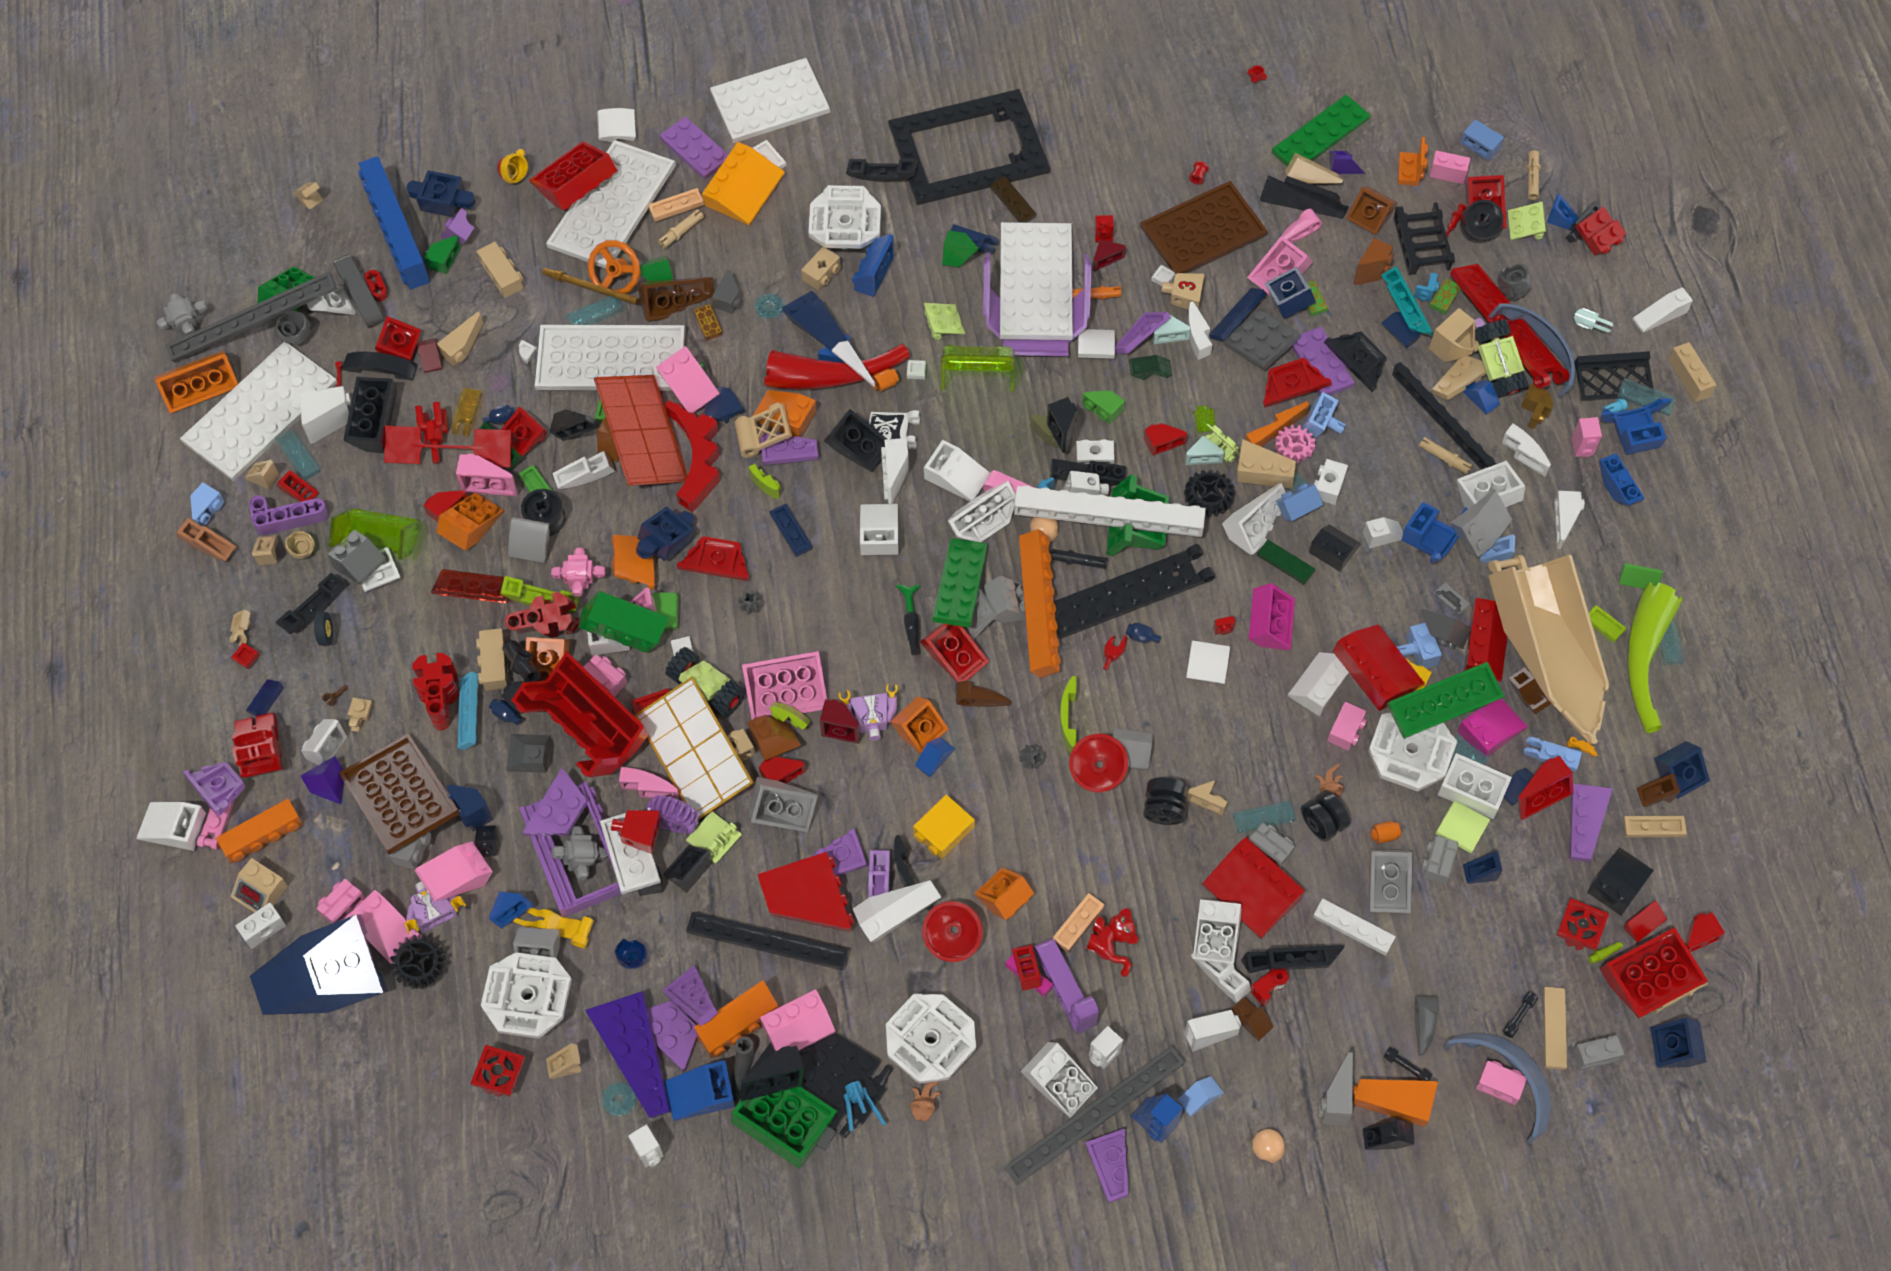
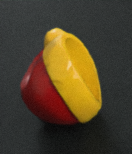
M518 149L516 153L501 158L497 163V172L500 178L508 184L520 182L528 171V163L524 158L525 151L523 149Z

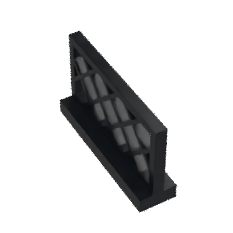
M1650 351L1577 356L1574 364L1581 401L1654 396L1649 363L1651 358ZM1636 367H1645L1646 373L1643 377L1634 371ZM1618 368H1625L1629 371L1625 378L1616 372ZM1601 369H1606L1611 375L1606 379L1598 372ZM1582 370H1588L1593 376L1587 380L1582 376ZM1630 374L1639 379L1636 385L1627 380ZM1613 375L1622 381L1617 387L1608 381ZM1595 376L1604 382L1600 388L1591 383ZM1642 381L1648 386L1649 391L1643 392L1637 386ZM1625 383L1632 390L1629 393H1624L1619 387ZM1607 384L1614 391L1612 394H1606L1601 390L1602 387ZM1587 385L1596 391L1594 395H1585Z

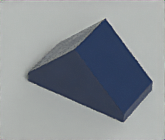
M1527 768L1516 771L1503 797L1512 807L1518 802V796L1534 776Z
M1498 851L1463 864L1468 884L1497 881L1503 871Z

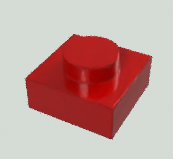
M1234 616L1215 619L1213 626L1215 635H1225L1234 631Z
M242 643L231 658L248 670L260 654L247 644Z

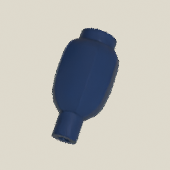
M505 404L498 406L490 411L489 416L482 418L483 423H505L515 413L513 405Z
M1129 623L1125 633L1129 635L1131 640L1140 643H1149L1151 641L1159 643L1161 636L1154 634L1150 627L1141 623Z
M496 698L491 701L489 708L494 716L504 722H513L516 725L522 722V719L516 715V710L508 702Z

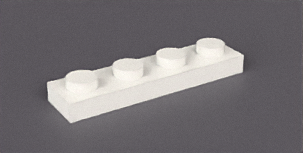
M1323 898L1313 915L1314 919L1385 956L1396 937Z

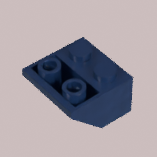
M456 785L446 786L449 791L447 796L449 799L451 798L457 807L460 819L466 828L470 827L474 832L476 827H482L494 820L487 803L477 789Z

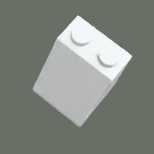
M343 386L299 393L302 426L310 444L319 441L347 424L351 398Z

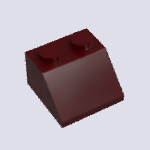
M825 699L820 716L821 736L859 744V724L845 703L837 699Z

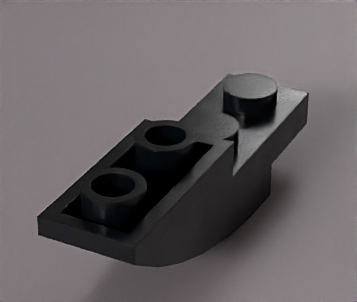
M1059 459L1051 460L1050 478L1053 477L1054 479L1066 481L1070 471L1097 474L1099 475V483L1108 484L1109 486L1118 485L1126 479V466L1091 460L1089 464Z

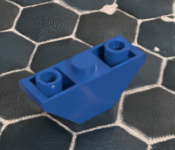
M1617 453L1600 459L1604 486L1614 501L1629 506L1644 500L1645 497Z

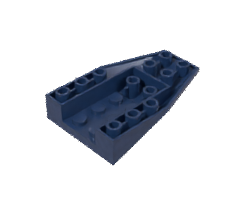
M361 914L353 915L301 935L250 975L263 1015L330 1013L388 991L382 973L376 969L365 937L367 930Z

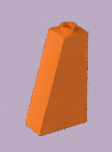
M1359 1079L1357 1085L1352 1086V1105L1425 1127L1429 1122L1438 1082Z

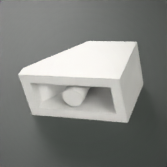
M1383 517L1367 521L1363 534L1368 547L1373 548L1400 541L1403 531L1398 521Z

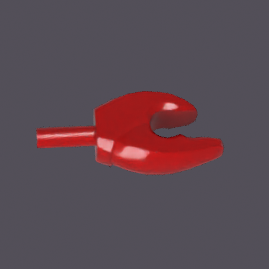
M1126 635L1123 636L1119 646L1113 645L1115 636H1112L1106 642L1104 657L1107 660L1103 666L1104 670H1107L1110 662L1117 660L1125 651L1127 645Z

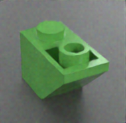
M1111 390L1092 391L1083 394V406L1097 414L1102 421H1106L1109 424L1124 411L1125 400Z

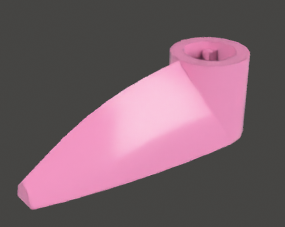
M1307 209L1281 236L1293 243L1317 231L1321 227L1322 221L1312 209Z

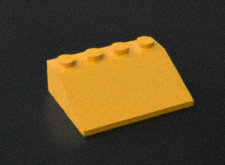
M737 142L703 191L704 205L750 226L784 176L785 171L755 149Z

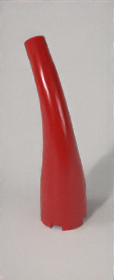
M900 344L883 355L861 362L872 377L909 359L910 354L906 346ZM771 350L766 365L767 376L764 377V386L778 389L808 390L841 386L865 379L844 362L817 360Z

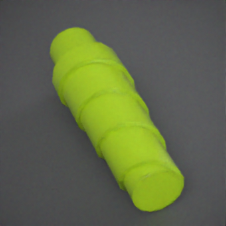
M1619 941L1595 951L1593 955L1588 957V961L1591 964L1597 961L1601 962L1623 948L1622 942Z

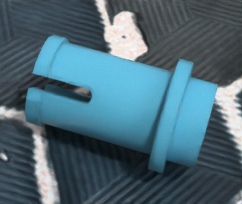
M1618 398L1616 402L1603 406L1602 410L1608 409L1611 412H1623L1628 408L1625 399Z

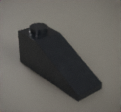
M565 409L554 413L549 433L564 441L599 428L600 424L586 415Z

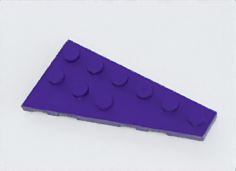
M641 991L586 1009L585 1011L649 1118L670 1113V1104L645 993Z

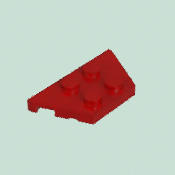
M1305 358L1271 368L1268 371V382L1265 388L1264 408L1331 386V379L1323 376L1320 370L1311 366L1310 362Z
M702 536L697 541L696 546L687 552L688 555L682 562L679 561L677 563V569L749 581L739 542Z

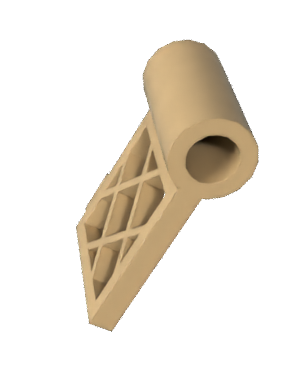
M779 402L769 406V409L750 418L741 416L734 422L740 453L744 458L754 457L759 453V450L792 437L785 405ZM776 412H781L778 421L772 419ZM763 418L766 419L762 428L757 426L756 421ZM773 422L775 423L771 432L767 431L769 423ZM779 427H784L785 433L779 436L776 435ZM763 434H768V439L761 443L760 439Z

